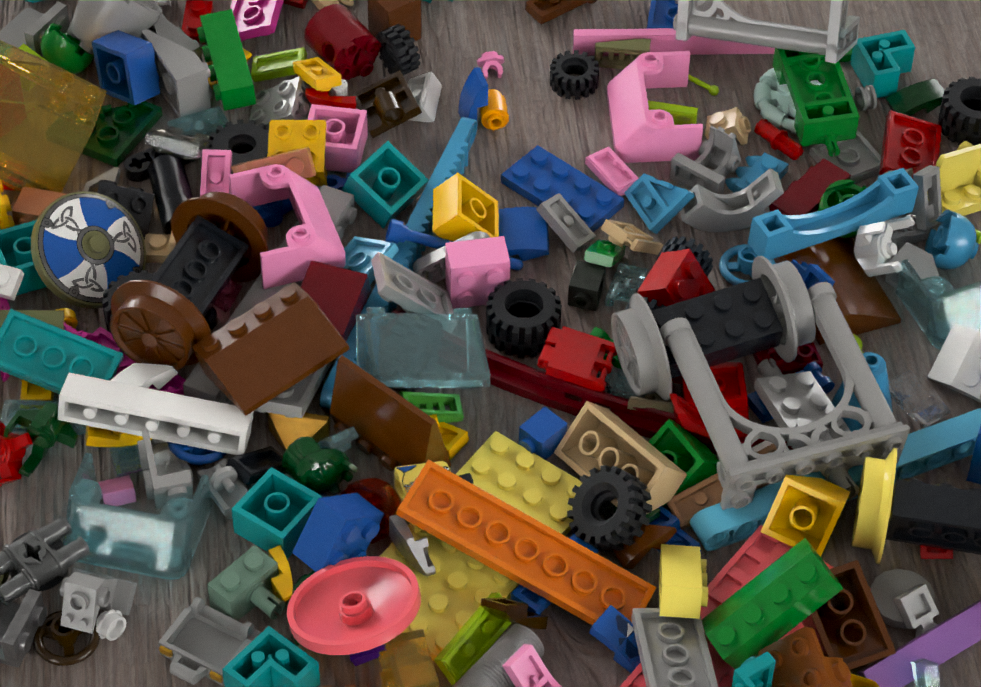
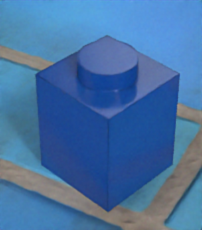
M543 407L519 426V445L526 448L532 454L534 453L546 460L553 454L566 434L568 423L547 407Z

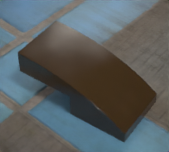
M504 597L481 599V606L499 619L533 629L546 630L548 616L528 611V604Z

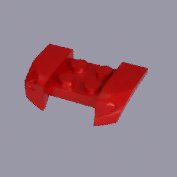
M725 362L710 367L728 405L739 415L749 420L743 364L741 362ZM683 376L673 378V383L682 384L684 395L683 399L675 393L669 394L677 423L681 424V427L688 431L710 438ZM734 428L738 437L747 436V434Z

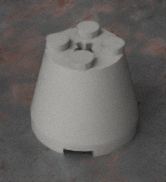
M79 0L67 33L73 38L81 40L80 47L93 54L92 41L117 30L139 38L142 35V30L149 29L157 22L163 10L154 0Z

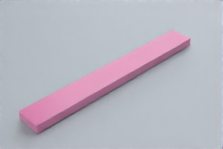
M673 28L573 30V54L574 50H579L580 55L584 51L588 53V56L595 55V43L630 39H651L650 52L690 51V55L774 54L775 48L697 36H692L687 41L676 40V30ZM603 52V56H608V52Z

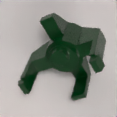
M47 401L42 409L18 410L5 427L3 436L6 438L17 424L27 428V433L31 437L33 443L31 454L19 470V473L29 477L35 471L49 448L54 446L56 441L71 448H74L77 444V433L69 422L57 420L58 405Z

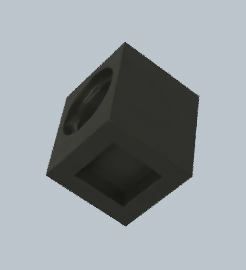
M577 260L568 288L569 306L597 311L605 287V266Z

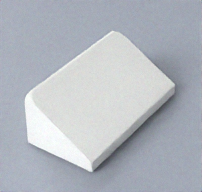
M428 72L411 78L408 81V86L422 111L421 114L409 119L410 121L434 122L442 85L433 72Z

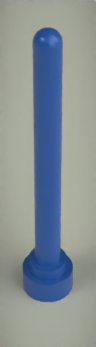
M396 219L390 220L385 241L394 242L395 244L409 241L435 249L445 246V243L453 242L410 230L408 226L403 225V221ZM509 257L510 269L519 271L523 268V262L520 259Z

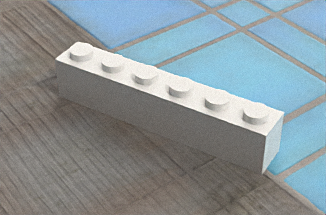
M68 373L59 394L57 420L142 436V431L149 430V435L152 439L238 456L245 453L251 434L254 411L245 416L235 405Z

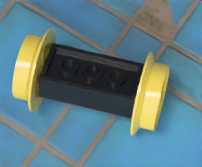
M893 448L886 459L865 457L857 499L852 547L871 549L876 564L881 562L885 540L981 555V489H957L947 483L925 484L915 478L897 479L894 487L897 448Z

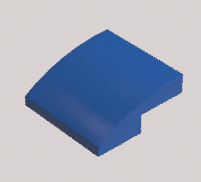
M538 207L499 209V237H505L509 257L518 254L523 262L549 254L548 223L537 212L536 209Z

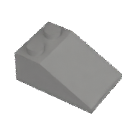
M148 29L142 30L143 40L151 42L155 50V63L159 75L160 91L179 119L183 121L210 111V98H213V93L208 83L211 73L207 63L201 62L195 52Z

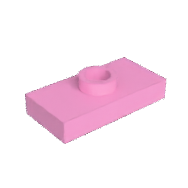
M610 147L604 148L585 158V164L608 189L619 196L625 195L624 192L639 179Z

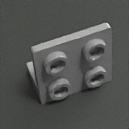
M299 76L291 80H285L267 90L259 91L255 95L256 104L252 105L249 120H255L257 126L260 123L265 124L266 129L269 128L270 120H307L311 108V103L305 97V90L309 88L308 85Z

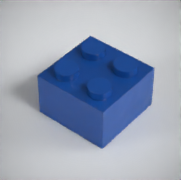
M119 30L92 41L100 91L132 105H137L161 94L159 75L155 63V50L151 42Z
M358 493L318 498L292 553L315 572L328 565H335L342 560L366 556V550L371 540L380 530L379 524L384 513Z

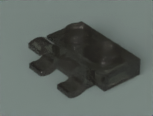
M170 126L167 130L155 129L146 133L145 145L154 147V150L159 153L175 152L181 154L180 157L183 159L197 160V158L202 156V149H209L210 142H207V140H209L210 136L196 133L195 136L188 137L181 135L184 130L183 128Z

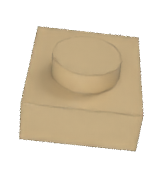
M738 107L707 116L705 130L707 139H709L710 127L713 126L718 129L720 126L724 128L725 133H734L741 145L747 144L751 125L749 119L742 115Z

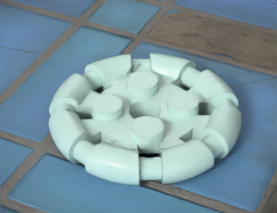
M771 68L760 77V82L755 86L753 95L755 106L758 110H761L760 115L780 130L782 128L790 130L791 134H797L794 128L795 119L788 118V115L794 118L796 115V109L787 84L779 85L774 68ZM818 80L810 81L814 85H821Z

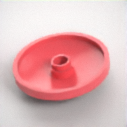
M379 556L350 558L339 561L335 565H328L303 581L289 600L287 619L294 638L308 650L326 655L356 654L381 646L402 633L411 624L420 609L421 592L414 573L409 567L399 561Z

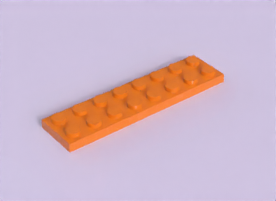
M429 459L396 511L397 516L591 625L597 621L610 605L632 622V609L646 608L657 588Z

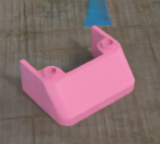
M690 51L643 53L608 83L607 101L614 151L623 162L671 161L677 153L692 160H696L700 156L699 149L702 143L703 124L674 125L673 117L669 112L660 109L649 110L646 89L687 87Z
M278 164L229 174L230 194L243 199L252 207L289 198L300 224L292 227L286 233L287 247L260 253L263 289L303 280L311 260L344 268L346 253L317 186L287 167Z

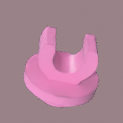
M495 51L483 53L482 57L477 60V65L482 67L485 79L487 80L488 78L487 71L489 69L496 70L497 77L501 78L503 73L501 64L504 63V57L498 55Z

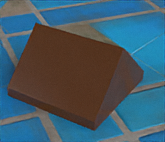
M367 0L368 30L375 38L378 32L400 24L405 26V30H409L410 37H413L415 41L421 39L422 0Z

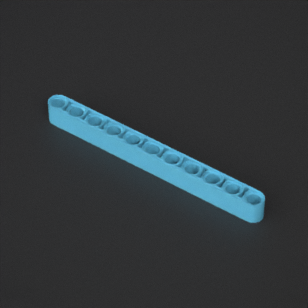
M981 408L908 434L899 462L896 464L894 484L897 479L911 478L973 455L981 426ZM863 465L853 466L848 470L849 475L858 487L860 486ZM820 471L805 475V477L826 480ZM783 480L755 490L753 501L745 507L739 509L732 507L722 510L720 503L694 514L689 523L703 547L707 551H713L749 538L760 525L764 524Z

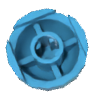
M949 209L945 210L936 220L941 222L937 231L931 229L925 251L933 255L937 268L950 270L961 267L969 258L973 259L978 251L979 244L976 242L977 235L974 225L963 215Z

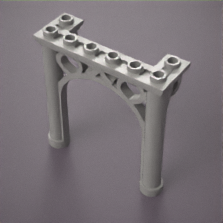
M828 282L815 284L807 291L811 300L815 323L841 373L844 393L838 405L830 413L806 425L786 428L770 427L742 417L724 399L689 321L686 318H675L666 322L660 328L662 340L666 346H669L718 454L720 461L717 462V474L723 488L720 503L722 510L732 507L735 509L745 507L753 501L757 485L778 483L786 475L805 476L817 469L824 467L835 468L843 462L855 459L865 460V457L886 459L893 448H897L896 464L899 462L910 428L908 424L903 425L902 421H896L836 302L837 295L832 285ZM853 392L861 408L849 405ZM841 417L851 418L860 422L862 428L847 432L840 429L837 422ZM734 428L747 434L744 443L741 444ZM829 428V434L833 439L819 443V440L826 436ZM758 439L773 443L777 450L767 454H759L751 448V445ZM785 441H787V446L799 448L784 452Z

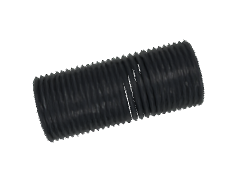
M162 155L155 158L149 164L148 174L153 194H155L154 198L163 232L166 235H171V219L175 209L183 201L193 198L183 161L175 155Z

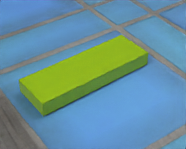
M499 592L491 593L488 598L502 597ZM482 606L476 610L434 659L451 685H454L492 647L512 622L491 615Z

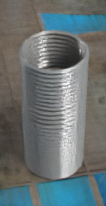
M514 624L452 687H513L514 684L502 665L523 644L533 645L540 658L544 655V646L539 637L528 627Z

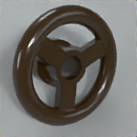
M62 610L48 615L43 625L38 627L33 639L34 647L38 655L50 664L58 666L74 665L84 661L94 653L99 644L100 636L96 632L95 622L93 634L90 633L88 644L84 649L75 654L73 644L77 641V636L82 634L83 631L60 626ZM43 638L57 640L58 644L63 646L64 656L55 655L48 651L44 645Z

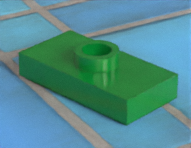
M597 240L585 250L584 260L585 262L611 268L624 257L626 246L620 247L610 241Z

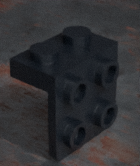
M100 180L89 187L88 192L105 195L122 205L135 219L145 240V236L149 231L155 194L144 192V189L129 186L126 188L118 186L116 182L110 180Z

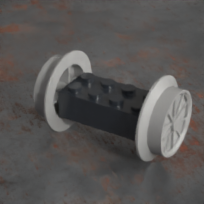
M757 256L753 260L751 281L652 311L640 294L635 293L630 298L629 309L615 312L611 316V329L615 349L630 388L637 396L655 391L664 401L670 399L672 379L682 376L669 346L664 344L660 334V328L672 319L686 318L689 321L709 367L773 347L784 361L792 362L797 356V348L813 342L816 334L811 300L797 268L788 260L772 265L764 256Z

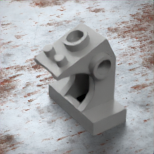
M711 126L709 139L702 143L699 149L700 156L696 160H692L680 153H677L672 158L670 179L690 190L699 184L711 192L723 194L725 177L730 172L736 171L741 162L735 139L737 136L734 133H725L724 128L720 126L718 129ZM709 165L710 167L714 168V170H710L709 168H707V166Z
M932 165L913 174V180L919 186L913 212L907 214L916 215L917 229L928 230L940 223L936 220L942 213L939 166ZM913 168L906 169L905 171L912 178Z
M72 567L70 577L63 579L60 588V595L63 596L60 626L93 634L99 609L107 611L114 609L115 611H121L122 615H130L137 583Z

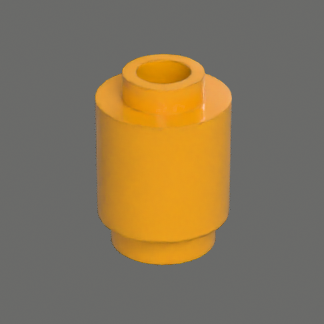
M489 89L488 106L479 107L481 121L485 128L498 130L505 127L509 122L506 99L500 91Z

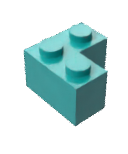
M906 30L859 38L857 44L853 47L850 64L864 89L866 85H872L877 98L890 96L897 92L900 74L911 72L915 46Z
M270 626L261 632L222 669L224 687H319L321 685L319 662Z

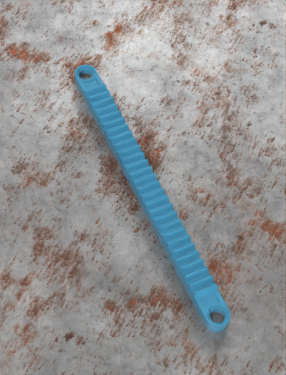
M467 117L460 119L406 224L408 229L428 235L434 234L432 232L433 189L457 172L464 174L465 166H468V152L477 133V120ZM404 241V243L398 242L396 245L399 251L392 260L413 271V263L422 257V251L426 250V246L409 241ZM375 284L346 341L350 350L342 354L362 369L367 368V359L372 358V351L376 350V342H380V334L384 333V327L389 323L390 313L393 311V308H397V304L393 301L390 303L380 297L377 284ZM342 355L337 358L321 392L320 407L328 410L331 408L338 359Z

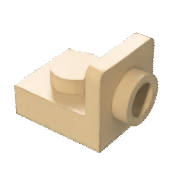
M172 231L171 235L146 234L144 240L146 262L163 263L177 244Z

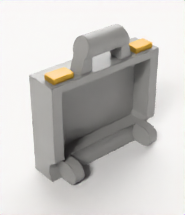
M196 597L192 604L181 612L159 640V653L172 660L170 673L194 685L203 677H206L224 686L222 669L260 634V631L255 629L253 623L247 621L244 624L205 605L204 599Z

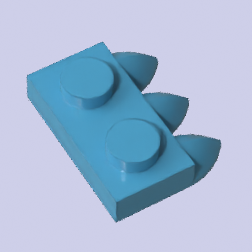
M765 152L762 156H747L745 160L748 166L738 167L736 169L738 177L727 178L725 183L732 192H738L749 186L769 168L778 172L781 180L788 172L789 164Z

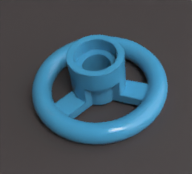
M749 244L737 245L723 253L719 261L721 275L733 286L747 282L748 280L739 279L732 275L731 272L741 271L752 278L753 260L758 255ZM738 254L737 262H729L733 256ZM774 259L769 260L772 265L776 264Z

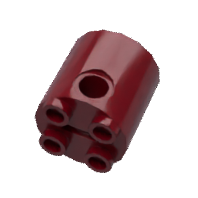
M342 4L325 6L316 12L305 28L304 38L306 44L320 59L340 73L341 79L350 80L359 75L366 77L373 71V63L378 56L381 43Z

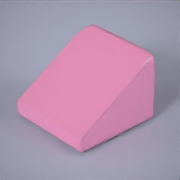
M130 475L98 482L105 509L137 502Z

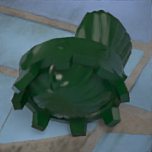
M307 436L300 437L291 443L282 459L284 471L291 475L295 481L319 495L327 491H331L334 495L341 492L338 485L343 480L350 482L354 477L350 471L355 473L358 470V467L349 461L345 453L337 449L321 450L318 443L312 437Z

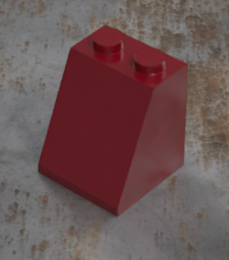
M311 260L300 287L309 294L343 339L347 341L371 294L368 274Z

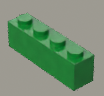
M232 9L201 15L202 27H198L197 32L200 44H206V46H202L204 60L206 63L211 62V65H208L211 73L210 81H216V84L212 85L215 100H221L224 111L255 105L254 85Z

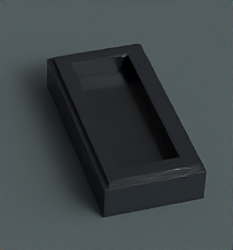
M272 446L231 457L226 466H232L236 470L238 478L246 485L258 482L271 467L283 474L287 473L282 467L283 455Z

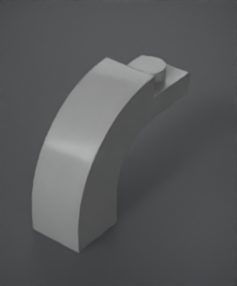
M769 168L749 186L730 194H717L697 184L689 190L695 197L680 211L683 222L702 231L727 232L748 228L751 226L753 217L770 212L769 205L784 194L778 172Z

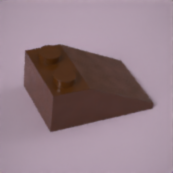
M858 560L830 569L844 589L802 621L804 627H812L815 630L823 655L825 657L843 658L849 670H853L896 654L897 652Z

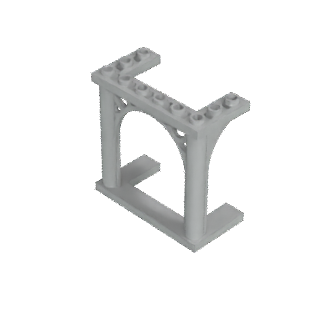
M675 0V3L678 4V13L673 21V29L676 30V40L687 41L692 36L812 53L825 55V62L837 63L858 42L860 17L852 15L847 17L849 0H831L828 30L752 19L736 12L723 0ZM718 8L723 10L724 16L717 14L716 17L712 16Z

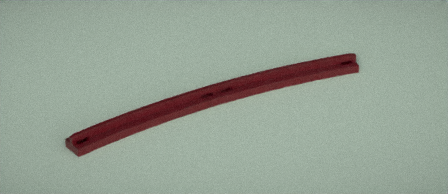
M393 310L390 313V322L384 327L385 337L390 338L391 329L393 326H397V320L400 317L403 318L405 311ZM441 330L443 334L439 342L442 343L440 349L437 350L438 357L435 361L515 395L574 416L579 414L586 401L594 404L600 403L611 407V412L640 436L652 438L668 419H672L677 423L674 413L648 407H633L636 410L627 409L629 399L606 392H597L546 375L544 371L522 364ZM569 393L581 397L582 401L579 402L565 396ZM688 431L704 443L713 454L718 455L711 438ZM738 437L741 444L745 442L746 437ZM758 439L751 445V448L766 440Z

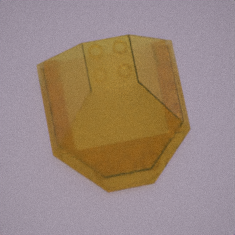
M0 40L1 182L18 192H21L23 187L61 193L93 132L107 91L48 61Z

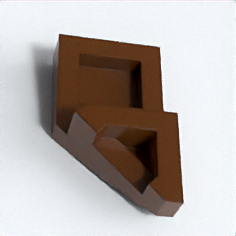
M643 524L640 529L644 533L641 537H633L635 541L633 545L628 546L623 543L624 550L617 551L613 549L623 568L633 569L651 548L661 550V544H666L677 532L676 528L649 524L647 526Z

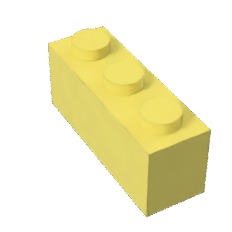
M661 544L659 564L660 616L700 619L701 607H707V559H701L700 547Z

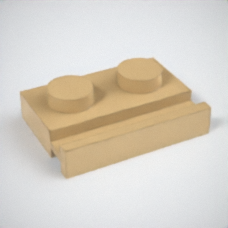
M606 219L601 227V230L609 235L607 239L620 247H623L625 244L632 251L658 255L663 247L662 243L652 241L653 237L631 223Z

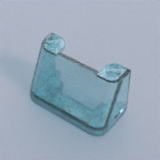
M384 307L366 308V313L356 315L357 366L390 389H477L491 387L490 370L477 314H472L471 308L453 309V314L385 313Z

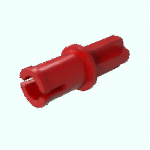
M761 119L756 124L754 132L769 142L773 150H780L792 160H798L803 155L802 146L791 139L786 130H779L767 119Z

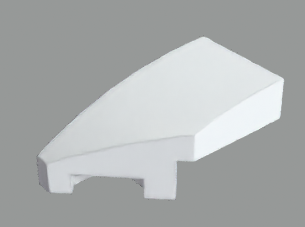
M134 363L110 381L149 388L153 384L160 390L178 372L169 365Z

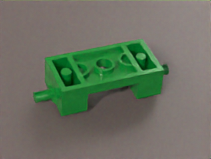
M775 48L773 68L779 85L787 84L796 109L794 128L800 145L825 144L830 157H833V153L834 156L839 155L840 149L837 141L856 138L860 117L840 62H825V55ZM818 80L821 85H814L810 81Z

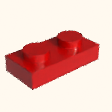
M186 0L181 29L192 40H196L199 44L197 28L202 27L200 16L213 13V1Z

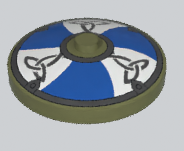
M87 191L63 195L41 212L32 230L31 254L38 275L56 296L72 305L90 309L103 308V293L106 289H109L108 285L112 281L117 282V277L121 275L127 276L132 271L141 273V270L145 269L146 247L138 224L122 205L105 195Z

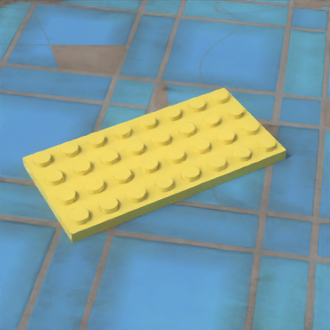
M495 431L456 473L457 476L470 473L475 486L564 536L570 532L571 527L569 523L574 520L567 518V511L573 508L568 505V500L576 495L572 491L575 485L580 487L582 482L540 456L532 454L526 448L501 433ZM409 524L408 527L414 537V541L427 538L429 543L428 555L435 566L436 574L426 577L406 561L393 542L379 557H386L403 563L416 576L421 592L420 609L411 624L399 635L412 641L419 653L434 661L481 606L482 598H488L491 593L499 592L502 597L511 599V592L520 584L424 530L414 533L411 524Z

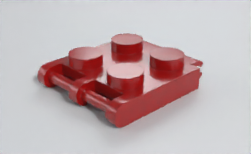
M565 326L562 327V330L552 327L539 356L537 366L545 369L546 375L597 392H603L606 387L605 378L612 371L613 364L611 362L613 357L617 355L614 342ZM605 353L608 354L606 360L603 359ZM598 372H601L600 377L597 378Z

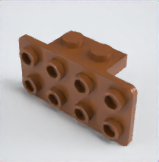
M803 627L758 652V656L768 651L776 660L771 687H853L850 680L851 672L843 658L825 657L815 630L812 627Z

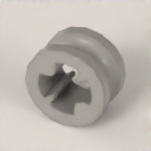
M866 85L865 89L862 86L855 89V101L860 111H865L867 107L875 109L877 106V95L872 85Z

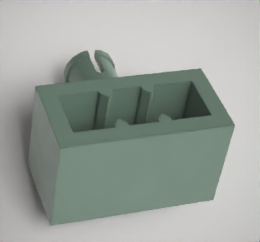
M254 545L207 584L210 607L237 621L255 606L266 613L269 618L273 620L278 618L274 611L281 615L286 607V603L272 593L271 579L279 575L278 563Z

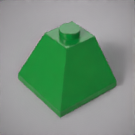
M668 419L649 441L652 446L687 474L674 496L717 473V462L719 460L704 443L672 419Z

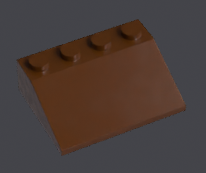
M836 237L774 258L775 263L787 260L791 262L794 259L800 265L802 262H806L808 265L810 263L815 264L835 281L832 287L837 295L836 302L853 334L858 335L901 323L899 314L876 277H869L855 258V243L851 238ZM815 323V338L819 345L825 344V341Z
M295 282L283 287L278 293L256 304L246 313L232 319L222 328L205 336L201 341L191 346L204 374L245 416L350 350L349 345L309 294Z
M342 355L338 359L330 414L335 424L333 428L341 437L345 439L348 437L356 441V445L362 452L367 455L373 453L379 458V462L391 472L395 467L426 463L428 459L432 462L444 461L448 464L449 468L452 466L435 419Z

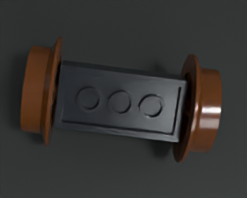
M209 192L201 197L190 198L179 204L171 219L172 233L177 244L151 280H131L125 282L114 292L111 299V334L118 347L134 362L169 365L176 371L184 366L198 363V359L191 346L211 334L204 317L229 281L247 282L259 277L261 274L260 253L269 251L267 245L269 239L267 226L260 214L250 204L229 193Z

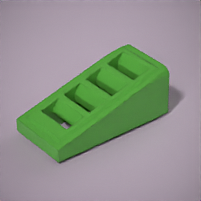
M400 391L399 393L400 396L427 415L437 414L439 423L463 421L464 415L459 394ZM446 405H449L450 411L445 410Z

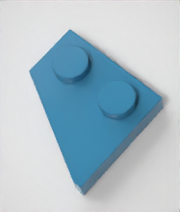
M645 173L624 192L648 229L655 234L695 197L687 189L679 188Z

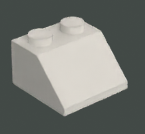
M954 323L928 378L980 403L981 332Z

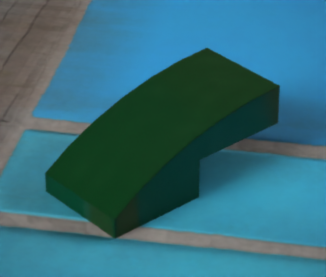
M929 79L903 88L885 99L892 111L912 116L922 109L929 113L940 106L945 90L936 79Z

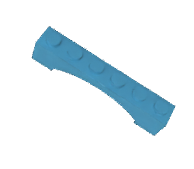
M901 168L879 175L878 180L862 192L842 203L821 211L802 215H783L777 209L753 217L748 244L758 256H764L771 260L857 231L859 226L883 222L913 212L919 186L905 169Z

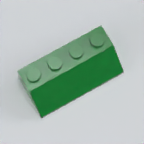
M804 538L701 621L706 636L721 658L731 667L737 669L746 659L752 656L757 657L761 649L778 641L844 588L810 542Z

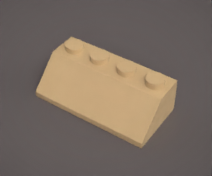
M586 401L553 452L581 477L583 475L590 477L589 470L593 468L601 470L603 465L611 468L615 466L636 476L648 487L645 491L650 493L652 499L646 501V503L652 505V511L669 502L687 476L683 470L613 412L589 401ZM617 498L611 501L616 507L618 505Z

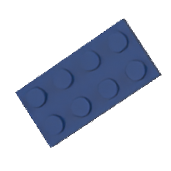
M539 145L501 174L502 184L538 207L544 201L560 193L592 232L596 231L604 224L606 219L609 220L624 207L623 197Z

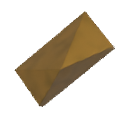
M305 412L303 418H288L284 415L268 413L269 431L284 451L300 437H312L319 446L330 439V420L328 416Z

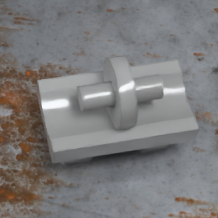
M223 459L212 468L197 471L199 480L224 516L232 519L231 509L248 490L238 478L236 470L232 466H226L228 461Z

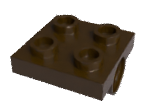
M400 70L351 95L356 96L357 108L359 110H367V125L372 138L422 113Z

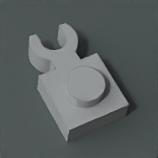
M918 584L894 598L907 629L917 628L916 637L938 625L934 623L932 618L940 613L926 584Z

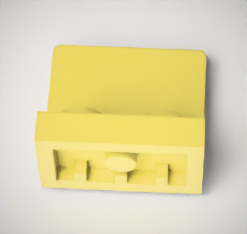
M981 144L942 154L937 160L936 166H939L942 213L949 209L965 216L981 211V189L973 184L981 162Z

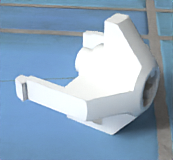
M906 215L904 218L859 226L854 244V255L869 277L902 271L903 266L899 261L888 263L892 256L897 254V246L895 243H892L891 237L893 230L915 225V221L911 216Z

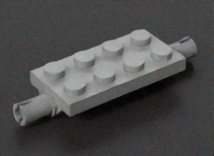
M771 358L769 362L768 359H765L758 365L757 370L763 378H756L753 388L779 428L797 427L812 423L826 416L835 408L811 371L783 375L775 360ZM841 417L837 425L843 431L851 432ZM829 428L826 436L821 438L819 443L833 439L829 434ZM855 459L843 462L835 468L824 467L813 472L820 471L828 482H832L850 491L848 500H851L858 495L860 489L849 475L848 470L853 466L863 465L864 460Z

